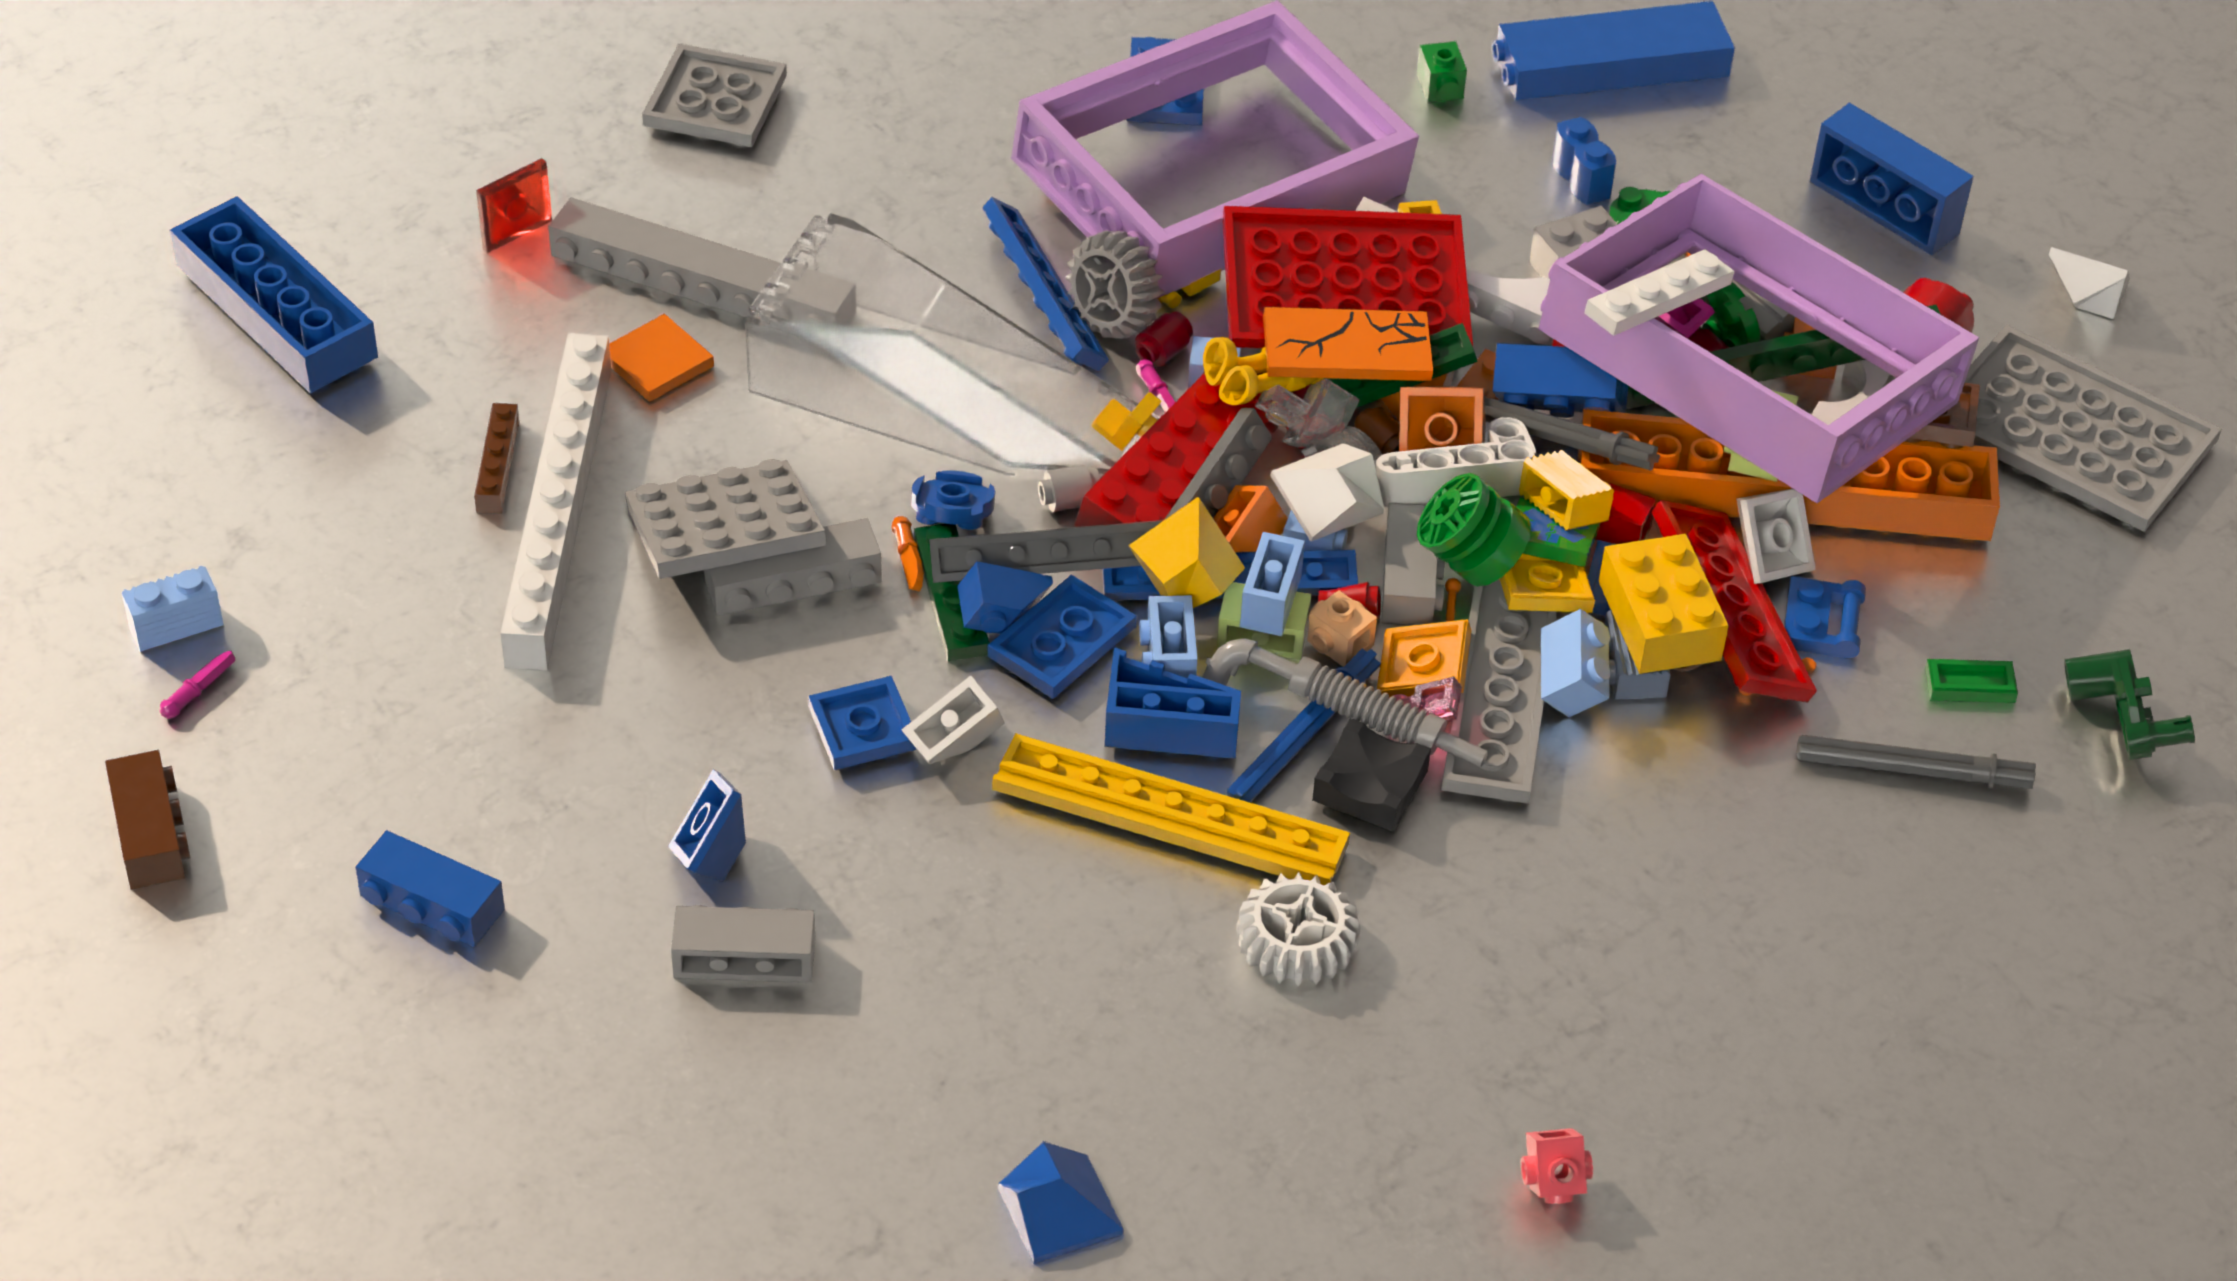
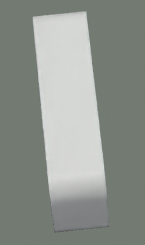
M1502 417L1491 421L1488 425L1487 443L1383 454L1376 460V473L1383 505L1385 507H1389V503L1427 505L1432 496L1446 482L1458 475L1472 473L1482 478L1487 483V486L1494 488L1498 492L1500 497L1520 495L1519 486L1523 463L1527 457L1532 459L1534 455L1536 456L1535 446L1525 425L1521 421L1510 417Z

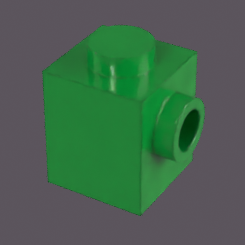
M1456 41L1423 44L1419 47L1417 76L1427 103L1464 99L1467 68Z

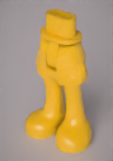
M1226 337L1210 339L1203 353V367L1207 381L1211 386L1220 385L1219 397L1223 402L1231 405L1246 404L1256 394L1268 390L1277 389L1281 392H1293L1310 384L1319 383L1324 379L1267 377L1265 347L1260 353L1238 357L1234 342Z

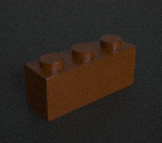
M159 750L105 760L130 890L184 879L185 874L182 860L190 859L191 857L186 833L176 834L175 827L184 825L179 799H169L168 793L177 792L172 765L163 767Z

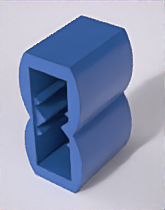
M1578 117L1558 122L1552 156L1554 169L1561 177L1569 181L1572 194L1583 204L1589 205L1611 199L1616 168V157L1613 151L1605 143L1599 141L1596 128L1587 119Z

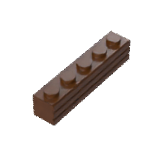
M492 404L474 493L476 513H503L509 472L520 423L518 404Z

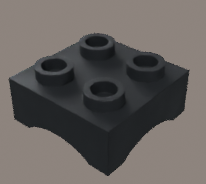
M1350 718L1333 753L1314 778L1312 801L1394 832L1428 772L1431 748L1418 743L1408 744L1390 740L1377 734L1364 723Z

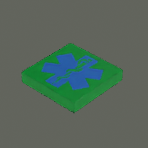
M1519 498L1516 507L1528 516L1531 523L1530 539L1523 554L1581 567L1585 566L1600 523L1565 531L1564 526L1560 527L1559 522L1555 523L1554 518L1550 519L1549 514L1545 515L1544 511H1540L1539 507H1535L1534 503L1530 504L1529 499Z

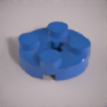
M953 470L936 472V479L924 482V475L916 479L912 485L911 505L916 511V520L922 524H957L962 529L974 530L982 526V519L990 516L994 511V486L991 483L989 489L983 486L982 477L973 473Z

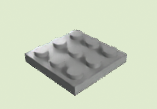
M678 44L642 113L643 126L753 147L787 77V64Z

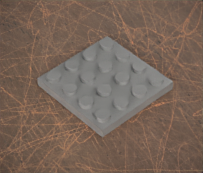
M770 459L762 461L758 466L743 469L729 467L720 470L717 474L702 477L688 475L679 478L677 482L661 485L647 483L638 486L636 490L625 491L627 508L659 579L827 545L825 529L787 460Z

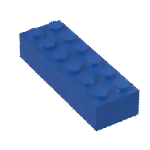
M238 196L170 229L176 266L310 394L378 358L373 321Z

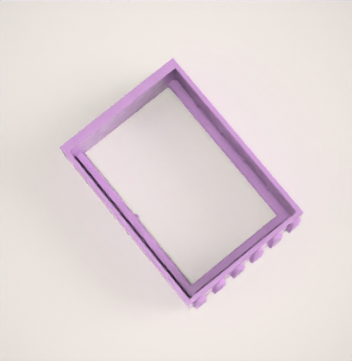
M1277 0L1021 99L1011 159L1086 237L1107 230L1109 232L1126 231L1128 237L1139 238V246L1149 247V259L1158 260L1154 266L1155 272L1163 276L1158 281V286L1165 291L1160 296L1162 297L1190 285V283L1219 269L1221 271L1225 270L1223 240L1224 206L1356 211L1363 197L1381 204L1405 194L1419 135L1360 80L1341 59L1336 57L1318 37L1313 35L1294 14L1289 12ZM1265 65L1352 151L1163 229L1076 139Z
M1699 174L1686 183H1681L1672 192L1662 198L1658 197L1649 206L1639 212L1632 213L1618 225L1609 227L1603 234L1590 242L1583 243L1577 250L1564 258H1558L1551 266L1548 274L1550 283L1547 295L1541 304L1542 316L1538 328L1543 333L1815 503L1823 500L1956 405L1979 341V337L1703 174ZM1706 249L1734 270L1733 280L1893 375L1896 379L1827 425L1654 318L1613 336L1584 314L1588 299L1656 271L1686 252L1693 255Z

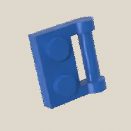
M1791 576L1784 627L1795 649L1840 658L1856 657L1860 652L1861 640L1857 635L1860 605L1864 603L1866 596L1865 585L1857 580H1849L1839 584ZM1831 603L1843 605L1841 629L1837 636L1827 634Z

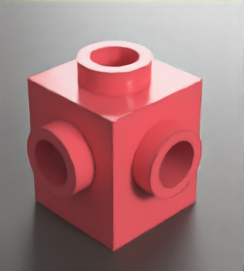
M1573 1128L1526 1133L1527 1156L1521 1157V1174L1524 1185H1530L1532 1192L1538 1197L1544 1198L1545 1202L1550 1204L1572 1202L1573 1195L1586 1194V1179H1592L1593 1163L1590 1151L1584 1150L1583 1135Z

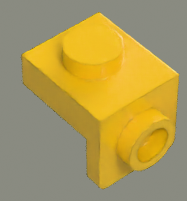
M1149 391L1134 410L1130 412L1117 400L1112 399L1096 417L1091 426L1118 449L1123 451L1136 434L1141 438L1158 420L1152 414L1162 401Z

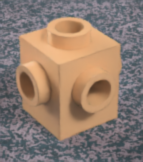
M1340 590L1327 600L1317 602L1308 615L1307 641L1318 652L1326 654L1344 667L1360 649L1363 648L1365 651H1368L1374 646L1377 617L1367 611L1360 602L1352 600Z

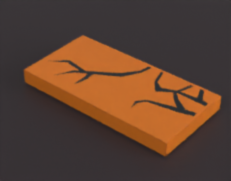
M1264 307L1263 322L1267 377L1432 381L1433 364L1427 312Z

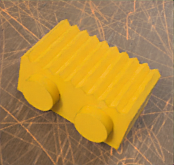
M1562 450L1558 453L1554 451L1551 455L1549 453L1545 456L1540 454L1538 458L1535 455L1532 459L1527 457L1523 463L1519 486L1520 496L1524 495L1525 500L1529 499L1530 504L1534 503L1535 507H1539L1540 511H1544L1545 515L1549 514L1550 519L1554 518L1555 523L1559 522L1560 527L1564 526L1565 531L1609 520L1614 490L1608 483L1603 482L1587 470L1583 464L1578 463Z

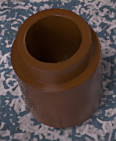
M1367 408L1356 417L1353 436L1376 459L1386 453L1399 452L1400 424L1384 408Z

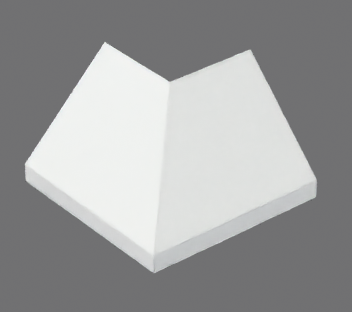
M2051 247L2049 257L2075 308L2114 319L2130 281L2128 270Z
M1340 444L1271 472V478L1311 542L1384 512L1373 455L1347 444Z
M1788 489L1737 498L1742 534L1754 584L1816 570L1803 494L1795 489Z

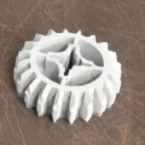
M1298 872L1293 880H1288L1280 874L1276 884L1264 879L1260 890L1251 889L1247 901H1243L1239 910L1236 933L1238 934L1241 953L1247 954L1249 966L1260 965L1262 977L1271 973L1276 974L1279 984L1285 978H1291L1297 987L1303 979H1309L1317 985L1321 975L1333 980L1337 969L1346 970L1350 957H1354V953L1357 951L1360 924L1357 919L1356 905L1349 904L1347 892L1336 893L1337 889L1334 882L1324 886L1321 885L1318 875L1309 881L1303 880L1300 872Z

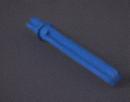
M1362 648L1344 667H1338L1335 670L1337 674L1342 672L1344 678L1351 676L1352 681L1357 679L1359 684H1361L1380 667L1381 663L1375 659L1377 655L1375 651L1370 649L1367 652ZM1316 700L1314 702L1311 701L1227 789V795L1251 803L1336 712L1332 711L1331 707L1325 708L1324 703L1318 705Z

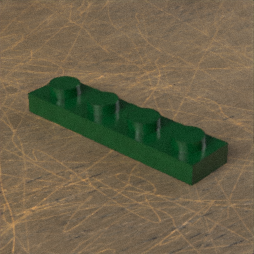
M1463 323L1429 335L1433 364L1432 379L1478 362ZM1324 378L1321 382L1311 384L1322 415L1329 419L1400 392V387H1413L1426 381Z
M938 524L914 528V541L918 545V553L922 561L923 573L947 661L987 656L988 644L990 643L987 633L965 628L963 625L958 585L961 581L933 583L929 540L959 537L956 524Z

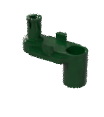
M2130 649L2064 659L2066 682L2071 701L2114 695L2129 760L2152 757V752H2155L2156 747L2195 743L2194 728L2190 715L2154 721L2151 707L2144 708L2141 697L2152 695L2149 677L2137 678Z

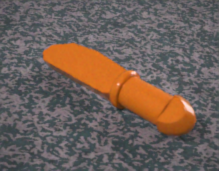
M898 516L892 522V531L896 535L898 543L897 551L901 555L900 558L909 589L920 592L923 586L924 573L922 561L918 553V545L914 541L911 530L912 523L907 517Z

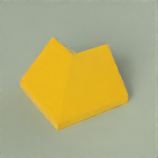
M1199 497L1128 545L1161 596L1192 595L1193 608L1222 595L1245 569Z

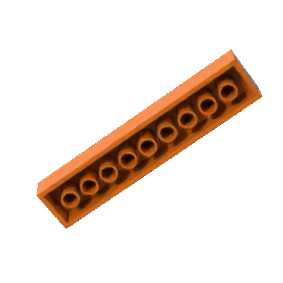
M1583 409L1582 425L1613 434L1625 432L1629 435L1630 439L1657 446V454L1660 455L1658 463H1654L1653 470L1650 471L1623 462L1620 465H1615L1610 462L1609 458L1578 449L1577 462L1583 464L1587 470L1603 482L1612 483L1656 499V504L1659 500H1665L1726 513L1728 517L1740 518L1737 498L1793 489L1779 479L1776 482L1728 471L1731 454L1724 452L1725 446L1681 418ZM1904 441L1820 502L1815 503L1803 495L1807 522L1813 525L1991 541L2000 509L1997 448L1973 445V447L1964 446L1959 449H1952L1942 446L1939 442L1920 441L1912 443Z

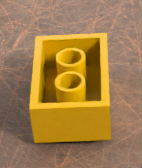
M1686 534L1604 547L1599 584L1639 674L1722 660L1729 625Z

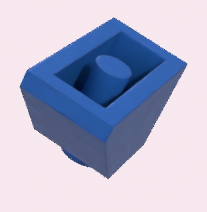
M976 561L958 585L964 627L986 633L1001 634L1040 601L1053 584L1052 576Z

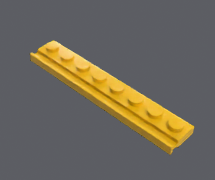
M1015 733L1000 762L998 773L994 774L992 778V790L1274 875L1279 876L1282 874L1291 880L1300 872L1303 880L1311 881L1318 875L1321 885L1324 886L1331 883L1349 845L1350 832L1017 733Z

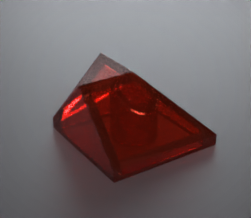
M543 158L476 190L482 248L486 253L552 221L547 162Z

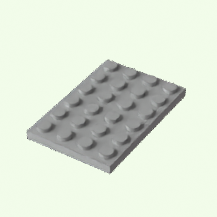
M2005 325L1970 365L1965 380L1966 383L1980 384L1974 446L1997 448V459L2143 532L2146 531L2216 444L2222 428L2009 325Z

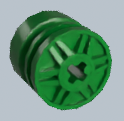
M1467 473L1458 475L1446 482L1432 496L1418 521L1416 536L1424 548L1433 552L1434 556L1448 563L1450 569L1465 581L1480 587L1490 585L1502 578L1517 563L1530 539L1531 523L1526 514L1510 501L1501 498L1494 488L1487 486V483L1475 474Z

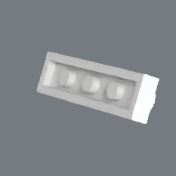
M1704 249L1588 299L1584 314L1614 336L1730 285L1734 270L1720 261L1717 256Z

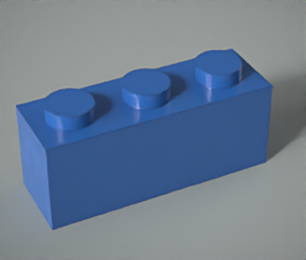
M388 830L382 834L355 867L360 896L372 905H382L400 913L412 923H422L431 927L452 941L459 940L476 947L505 910L502 882Z

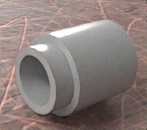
M1086 465L1045 471L1044 480L1038 482V492L1042 505H1048L1052 512L1080 508L1083 496L1100 479L1097 468H1087Z

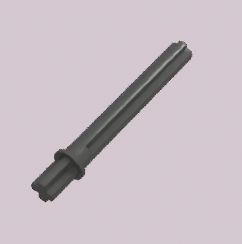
M1484 396L1485 418L1488 423L1502 417L1514 418L1525 425L1529 435L1609 458L1610 462L1615 465H1620L1623 462L1651 471L1653 470L1654 463L1659 461L1660 455L1657 454V446L1630 439L1629 435L1625 432L1613 434Z
M1809 735L1799 736L1796 748V756L1800 761L1986 783L1987 788L1991 789L1993 785L2033 789L2036 776V763L1998 759L1997 754L1991 753L1990 757Z

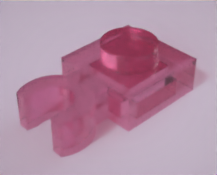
M1455 676L1417 685L1413 696L1407 697L1404 694L1393 696L1396 697V702L1401 699L1404 701V705L1410 703L1411 709L1416 706L1419 708V712L1425 710L1426 715L1432 713L1448 722L1457 719L1462 686Z

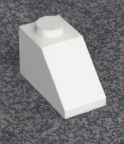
M970 675L901 730L928 764H932L971 751L1003 726L1005 722L998 707Z

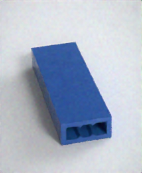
M1713 1L1499 24L1497 40L1492 42L1493 59L1495 62L1500 63L1503 83L1505 86L1510 87L1515 101L1730 77L1735 46Z

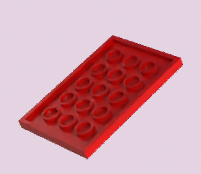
M1224 206L1223 240L1229 339L1234 342L1236 348L1263 349L1265 347L1264 307L1427 312L1429 335L1463 323L1473 346L1461 215Z

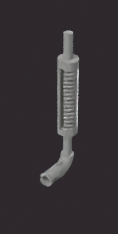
M1242 638L1225 643L1216 650L1212 658L1207 657L1206 659L1207 667L1202 678L1227 685L1230 676H1236L1240 665H1248L1251 662L1289 679V691L1307 698L1309 696L1310 701L1314 702L1316 700L1318 705L1324 703L1325 708L1331 707V710L1334 712L1339 710L1340 715L1346 714L1347 718L1354 717L1356 721L1361 720L1365 725L1369 724L1371 729L1376 727L1377 732L1384 731L1386 736L1391 734L1393 739L1399 737V742L1401 743L1406 741L1408 744L1418 743L1431 748L1430 755H1433L1438 747L1479 767L1483 766L1487 758V750L1445 732L1447 720L1432 713L1426 715L1425 710L1419 712V708L1416 706L1411 709L1410 703L1404 705V701L1401 699L1396 702V697L1392 696L1389 698V694L1386 692L1381 695V690L1377 689L1374 691V687H1367L1364 682L1359 684L1357 679L1352 681L1351 676L1344 678L1342 672L1337 674L1335 669L1329 671L1328 666L1322 667L1320 662L1307 656L1302 657L1299 663L1296 664L1258 647V641Z

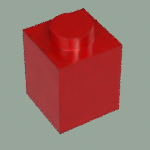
M1609 483L1610 487L1614 490L1609 520L1600 523L1595 540L1614 544L1645 540L1652 527L1653 514L1651 511L1656 505V499Z

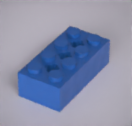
M1849 102L1821 123L1809 182L1933 256L1960 234L1974 176Z

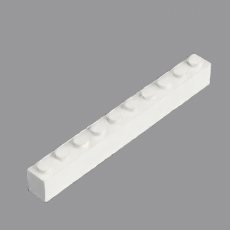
M568 333L500 632L504 668L548 671L612 372L609 336Z

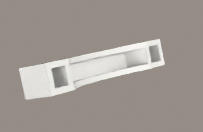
M1363 197L1356 211L1397 212L1366 197ZM1466 269L1471 313L1487 319L1499 327L1507 328L1525 336L1535 343L1552 346L1553 338L1538 329L1542 316L1540 308L1543 299L1547 295L1550 279L1546 277L1529 279L1500 278Z

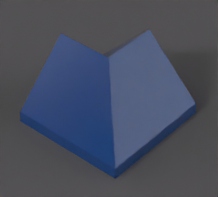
M713 769L668 847L688 870L709 878L724 881L746 844L741 793L720 772Z
M1043 1141L998 1183V1190L1033 1264L1123 1235L1124 1228L1087 1154Z

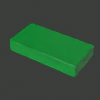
M1927 659L1925 674L1930 701L2016 703L2018 689L2013 661Z

